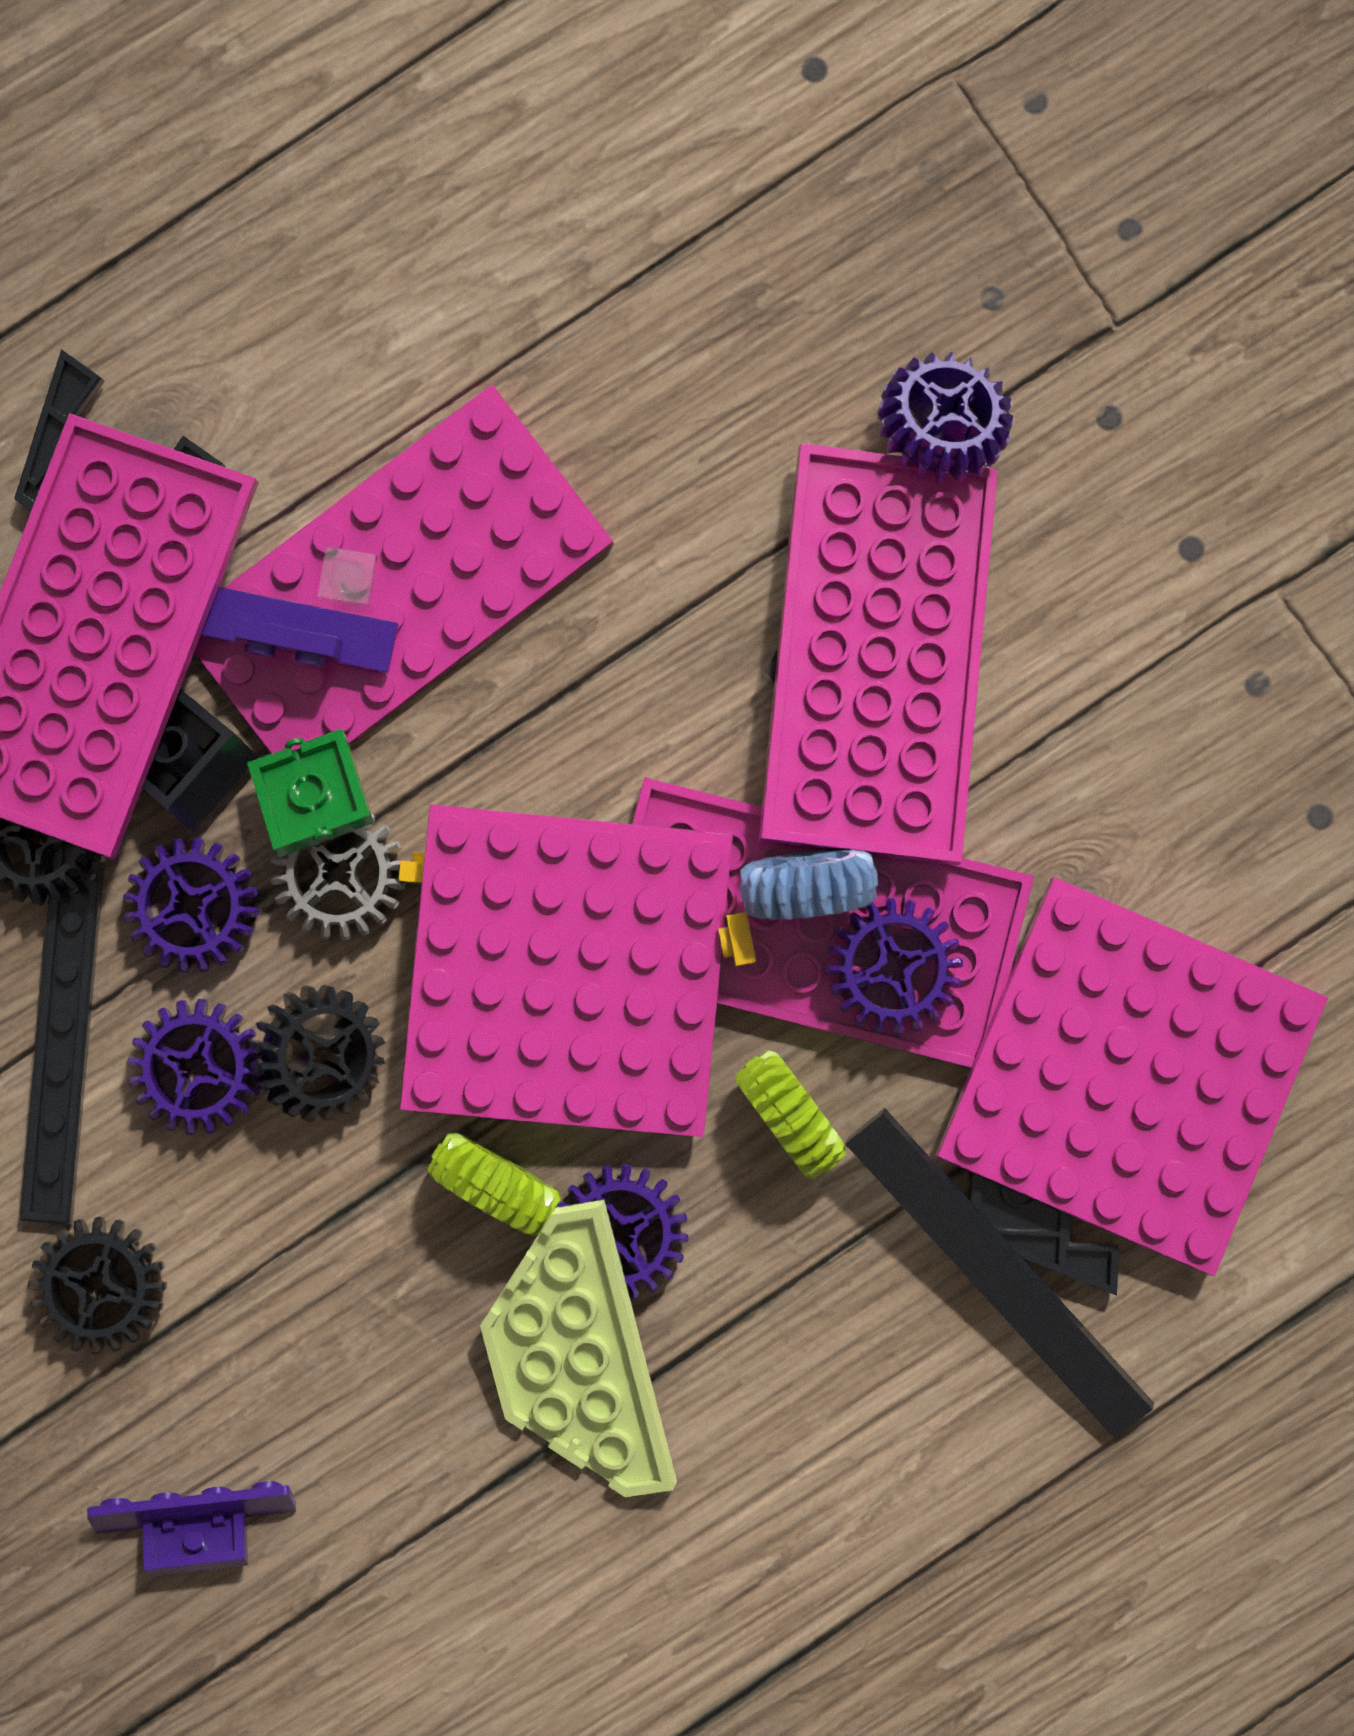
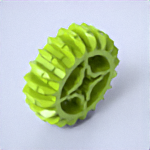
M767 1050L760 1056L756 1055L744 1064L745 1067L736 1073V1084L803 1175L814 1180L821 1174H827L835 1168L837 1163L846 1156V1146L778 1053Z
M459 1133L447 1134L443 1142L436 1147L431 1156L433 1159L427 1168L431 1178L443 1185L444 1188L501 1222L531 1236L539 1235L561 1200L558 1191L543 1180L491 1149Z

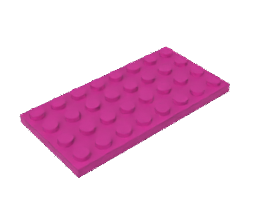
M491 384L224 587L398 623L399 626L389 673L331 661H325L324 668L308 666L294 662L296 654L276 651L274 658L258 656L245 652L246 644L200 636L194 652L271 753L286 749L285 744L291 739L302 738L306 742L341 728L347 736L349 745H351L612 546L614 542ZM294 745L291 748L292 750H297L300 748V745Z
M69 413L0 590L1 819L115 860L259 482L256 478Z
M801 443L798 447L759 841L828 850H858L870 855L959 865L962 863L998 469L985 467L983 473L979 474L977 478L967 473L965 479L959 484L950 473H947L945 480L938 484L934 472L927 471L925 475L919 478L918 466L911 463L901 468V456Z
M644 777L632 824L733 834L724 927H728L727 915L745 912L739 882H741L740 870L752 861H759L762 858L775 857L776 855L826 850L759 841L761 806ZM871 855L873 865L877 870L878 885L876 886L877 898L872 902L877 906L879 915L886 914L885 902L888 898L895 899L896 914H903L904 906L908 900L915 901V911L912 917L919 919L925 909L931 908L934 910V915L927 925L932 930L943 921L949 924L948 930L938 936L942 944L951 939H957L959 942L957 948L946 951L947 960L954 958L963 960V967L956 969L948 968L947 976L956 977L962 981L959 988H951L944 985L942 990L954 1002L950 1007L942 1005L937 1000L932 1004L940 1014V1019L936 1022L930 1020L924 1011L918 1014L922 1021L923 1029L917 1032L911 1027L909 1018L902 1019L904 1028L902 1035L893 1034L892 1020L887 1019L885 1020L882 1033H874L873 1024L876 1017L870 1014L866 1022L862 1026H858L854 1023L855 1017L861 1011L858 1005L855 1004L847 1012H842L839 1008L842 1002L850 998L847 991L845 990L836 995L830 993L829 988L835 984L843 983L841 974L833 976L826 974L825 968L827 966H841V957L829 955L827 953L828 947L838 946L843 949L845 948L847 942L838 938L835 935V931L838 927H842L853 934L856 928L850 923L848 916L852 912H856L865 923L870 920L866 907L844 911L841 914L834 913L825 916L792 918L788 920L786 918L774 920L769 918L759 919L747 914L756 963L735 967L734 958H724L723 953H721L717 995L718 1004L971 1068L1010 976L1034 876L962 858V863L959 865ZM886 925L890 936L893 937L896 945L902 950L915 951L929 945L919 933L908 927ZM872 930L861 939L855 950L852 963L853 974L872 967L877 961L878 951ZM884 942L888 952L886 954L887 963L881 966L880 970L871 973L870 978L882 974L885 978L892 975L891 981H899L904 992L900 981L902 979L901 970L908 967L907 964L917 961L918 956L906 960L903 956L896 959L897 953H890ZM935 959L918 966L911 975V985L916 1003L927 994L932 986L935 976ZM877 982L859 989L870 1002L879 1007L892 1010L902 1009L898 997H896L892 988L886 983Z

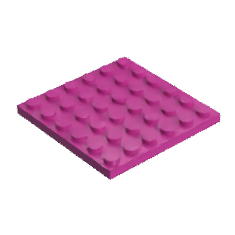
M429 804L400 1110L704 1137L722 953L718 928L724 927L733 834Z
M1056 877L1050 878L935 1157L1206 1275L1215 1277L1328 997Z

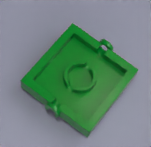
M342 728L306 742L302 738L291 739L286 742V749L247 762L272 847L278 857L315 844L319 845L320 842L332 840L337 836L374 823L347 736ZM300 745V748L297 750H292L291 747Z

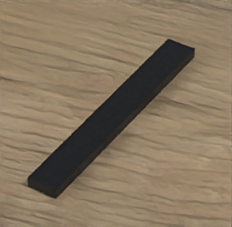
M61 848L56 851L52 861L51 873L67 861L73 848ZM91 860L88 868L96 874V878L93 881L80 875L76 877L81 885V893L73 894L63 886L65 895L63 902H53L50 897L48 900L20 1221L73 1224L105 861L104 863H97Z
M886 1108L882 1109L847 1138L845 1145L1114 1439L1153 1410L1154 1402Z

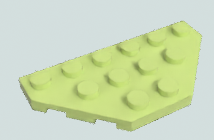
M600 1200L555 1208L480 1325L505 1420L521 1430L526 1427L550 1443L548 1448L579 1468L583 1469L586 1466L610 1482L608 1487L624 1497L674 1490L677 1479L605 1201Z

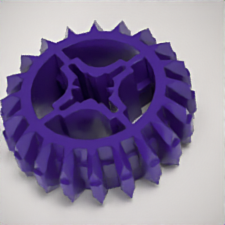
M933 352L925 357L924 362L913 357L907 363L905 369L899 367L893 373L891 381L883 389L881 394L882 401L877 410V419L882 421L879 427V437L889 439L887 443L888 453H902L900 459L901 468L911 463L918 466L919 478L925 475L927 471L935 473L938 484L945 480L947 473H950L958 484L965 479L967 473L977 478L979 474L983 473L985 466L992 467L998 461L1002 450L1006 449L1010 440L1009 432L1013 426V415L1009 414L1011 398L1001 396L1003 381L989 382V367L979 372L972 368V357L964 361L963 364L955 361L952 352L945 356L944 361H940ZM910 409L913 412H915L913 417L918 420V422L922 425L923 429H921L913 419Z
M194 838L191 853H187L186 844L183 839H174L173 849L175 855L170 856L164 846L158 845L154 850L160 861L159 864L155 865L145 857L139 860L140 866L148 872L146 878L144 879L134 874H130L128 877V882L141 887L139 895L131 893L123 895L124 902L138 904V911L124 914V922H141L142 927L130 934V938L132 941L138 942L149 937L150 941L144 947L142 954L150 958L162 949L163 952L159 959V966L163 968H168L175 956H179V972H189L192 958L196 959L200 972H208L210 967L208 955L212 954L215 961L219 965L224 966L228 963V958L222 948L227 945L236 953H241L244 950L243 945L234 938L237 932L250 937L254 935L255 930L251 926L243 925L242 921L244 915L253 918L259 917V909L245 907V899L258 897L259 891L257 888L242 889L240 884L248 881L253 874L249 869L240 870L236 874L232 872L240 861V857L237 854L232 853L223 862L219 861L223 854L224 846L215 842L208 854L205 855L204 839ZM189 864L206 865L215 870L222 879L214 884L195 888L188 878L184 877L179 867ZM166 876L172 893L171 901L164 910L159 912L158 916L153 917L152 903L154 893L161 880ZM183 891L196 898L205 897L202 899L203 907H198L202 910L198 915L199 920L191 914H177L181 912L180 904H185L181 901L185 896ZM230 893V915L225 927L217 936L211 919V911L217 902L224 899L223 896ZM187 923L196 934H199L204 944L196 947H181L169 941L161 931L168 927Z
M888 898L885 902V915H879L877 906L874 902H871L866 906V912L870 920L865 923L860 915L852 912L848 918L850 923L856 928L855 932L852 934L842 927H838L835 931V935L838 938L847 942L845 948L829 946L827 950L829 955L841 957V966H827L825 968L826 974L832 976L841 974L843 983L831 986L829 988L830 993L836 995L845 990L847 991L850 998L842 1002L839 1008L842 1012H847L855 1004L858 1005L861 1011L854 1020V1023L858 1026H862L866 1022L869 1014L875 1016L876 1019L873 1024L874 1033H882L886 1019L892 1020L894 1035L903 1034L902 1019L909 1018L911 1027L915 1032L922 1030L923 1025L918 1014L924 1011L930 1020L936 1022L940 1019V1014L932 1004L937 1000L942 1005L950 1007L954 1002L949 995L942 992L944 985L951 988H959L962 981L956 977L947 976L948 968L956 969L963 967V960L959 958L947 960L946 951L957 948L959 942L957 939H951L942 944L938 937L948 930L949 924L943 921L932 930L927 923L932 919L934 910L927 908L919 919L912 916L916 903L912 900L906 902L903 914H896L895 899ZM886 925L908 927L919 933L929 945L915 951L902 950L896 945L893 937L890 936ZM872 930L878 951L877 961L872 967L853 974L852 963L855 950L861 939ZM884 942L890 953H897L896 959L903 956L906 960L918 956L917 961L907 964L908 967L901 970L902 979L900 981L904 992L899 981H891L892 975L885 978L882 974L870 978L871 973L880 970L881 966L887 963L886 954L888 952ZM935 959V976L932 986L927 994L916 1003L911 985V975L915 968ZM877 982L886 983L892 988L896 997H898L902 1009L892 1010L879 1007L870 1002L859 989Z
M205 999L197 1000L194 1014L190 1013L189 1005L185 1000L177 1001L176 1011L178 1018L174 1019L167 1008H161L157 1011L158 1017L163 1023L161 1028L151 1021H145L142 1024L143 1029L152 1036L151 1040L134 1038L132 1041V1045L137 1049L144 1050L145 1054L144 1058H128V1066L143 1068V1076L130 1078L129 1085L131 1087L146 1085L148 1091L140 1094L136 1098V1102L138 1105H144L154 1099L157 1104L149 1113L151 1120H158L166 1111L170 1113L166 1121L167 1130H176L183 1118L185 1119V1133L187 1135H195L198 1129V1120L202 1119L206 1133H215L217 1128L215 1116L218 1115L222 1123L227 1127L235 1124V1119L229 1110L230 1107L233 1106L243 1114L250 1110L248 1103L240 1098L242 1093L244 1092L250 1096H259L261 1089L247 1082L249 1076L260 1077L264 1073L253 1070L249 1064V1058H259L262 1056V1052L254 1049L247 1050L245 1043L254 1039L257 1033L254 1029H248L238 1034L235 1030L242 1024L244 1017L241 1014H235L227 1023L224 1022L223 1019L227 1006L222 1003H218L211 1016H208V1004ZM196 1024L205 1025L201 1037H197L194 1045L187 1051L172 1049L164 1045L173 1033L184 1027ZM219 1033L228 1041L234 1052L236 1060L235 1075L219 1066L215 1059V1049L218 1044L216 1039ZM200 1052H202L201 1055L206 1059L202 1064L208 1063V1071L217 1074L219 1077L214 1075H196L191 1082L192 1079L187 1075L191 1070L185 1071V1063L176 1060L174 1057L179 1059H196ZM158 1060L172 1067L177 1074L178 1082L175 1089L177 1094L174 1101L166 1094L160 1084L157 1073ZM205 1083L221 1085L230 1089L219 1102L208 1108H188L192 1097L196 1096L199 1088Z
M623 1164L621 1179H613L611 1166L604 1165L602 1167L604 1182L597 1184L594 1175L591 1172H587L583 1175V1179L589 1187L588 1191L583 1193L574 1184L570 1185L567 1191L578 1200L575 1205L588 1203L592 1200H604L606 1209H609L614 1219H618L622 1225L628 1222L632 1224L640 1218L644 1219L634 1226L635 1233H629V1236L633 1238L630 1246L635 1255L631 1254L627 1245H623L619 1239L615 1240L617 1251L622 1253L634 1270V1272L623 1274L626 1285H628L629 1296L632 1300L639 1298V1290L636 1283L644 1280L647 1289L653 1293L657 1291L658 1286L651 1276L658 1271L667 1280L673 1277L671 1269L663 1264L666 1258L678 1263L683 1261L684 1255L679 1251L671 1249L672 1242L681 1244L688 1242V1234L673 1232V1225L687 1222V1215L685 1213L670 1215L668 1209L676 1206L680 1202V1198L675 1194L665 1201L661 1199L659 1194L666 1189L668 1185L666 1180H659L653 1189L645 1185L650 1178L651 1171L644 1168L641 1171L637 1182L630 1180L632 1171L630 1164ZM614 1190L631 1191L643 1196L652 1205L636 1213L625 1214L615 1207L606 1192ZM560 1201L557 1208L571 1205ZM661 1218L663 1226L662 1243L655 1257L647 1263L639 1248L637 1238L641 1230L653 1221Z

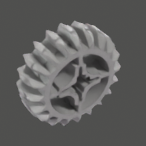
M371 814L373 821L375 822L376 817L373 814ZM373 824L348 832L364 838V840L343 854L330 852L320 842L319 845L315 844L290 853L288 858L273 856L271 863L279 867H286L285 875L272 876L270 878L271 884L277 886L287 884L288 891L280 893L275 897V900L280 905L287 904L292 900L296 904L288 911L286 917L290 921H295L305 913L307 918L303 923L302 931L308 934L315 929L318 922H321L320 933L321 938L324 940H330L333 935L334 926H339V933L343 941L351 940L352 932L350 925L356 923L359 932L363 936L370 934V927L365 920L369 916H372L380 925H384L387 922V918L378 910L381 904L384 903L392 909H397L400 904L396 899L387 896L389 889L405 890L406 888L405 882L392 879V872L400 871V860L391 862L389 856L398 853L402 846L398 841L391 842L385 846L382 844V841L391 832L387 825L379 827L374 833L370 831ZM308 850L318 864L319 873L317 879L310 885L311 889L303 894L299 883V866L305 851ZM375 852L379 863V880L375 892L370 896L361 885L358 875L360 868L367 861V857ZM322 854L330 861L340 865L350 862L351 871L346 873L351 875L349 882L356 889L355 893L349 886L337 881L332 882L330 885L327 884L326 875L332 873L327 872L329 864L322 858ZM334 892H344L360 908L347 914L331 915L317 910L314 906L321 899H326Z

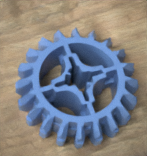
M826 849L800 853L793 852L792 854L776 855L775 857L752 861L740 870L741 901L744 902L745 912L759 919L769 918L774 920L786 918L788 920L792 918L825 916L834 913L841 914L844 911L866 907L877 898V870L873 865L871 855L864 851Z

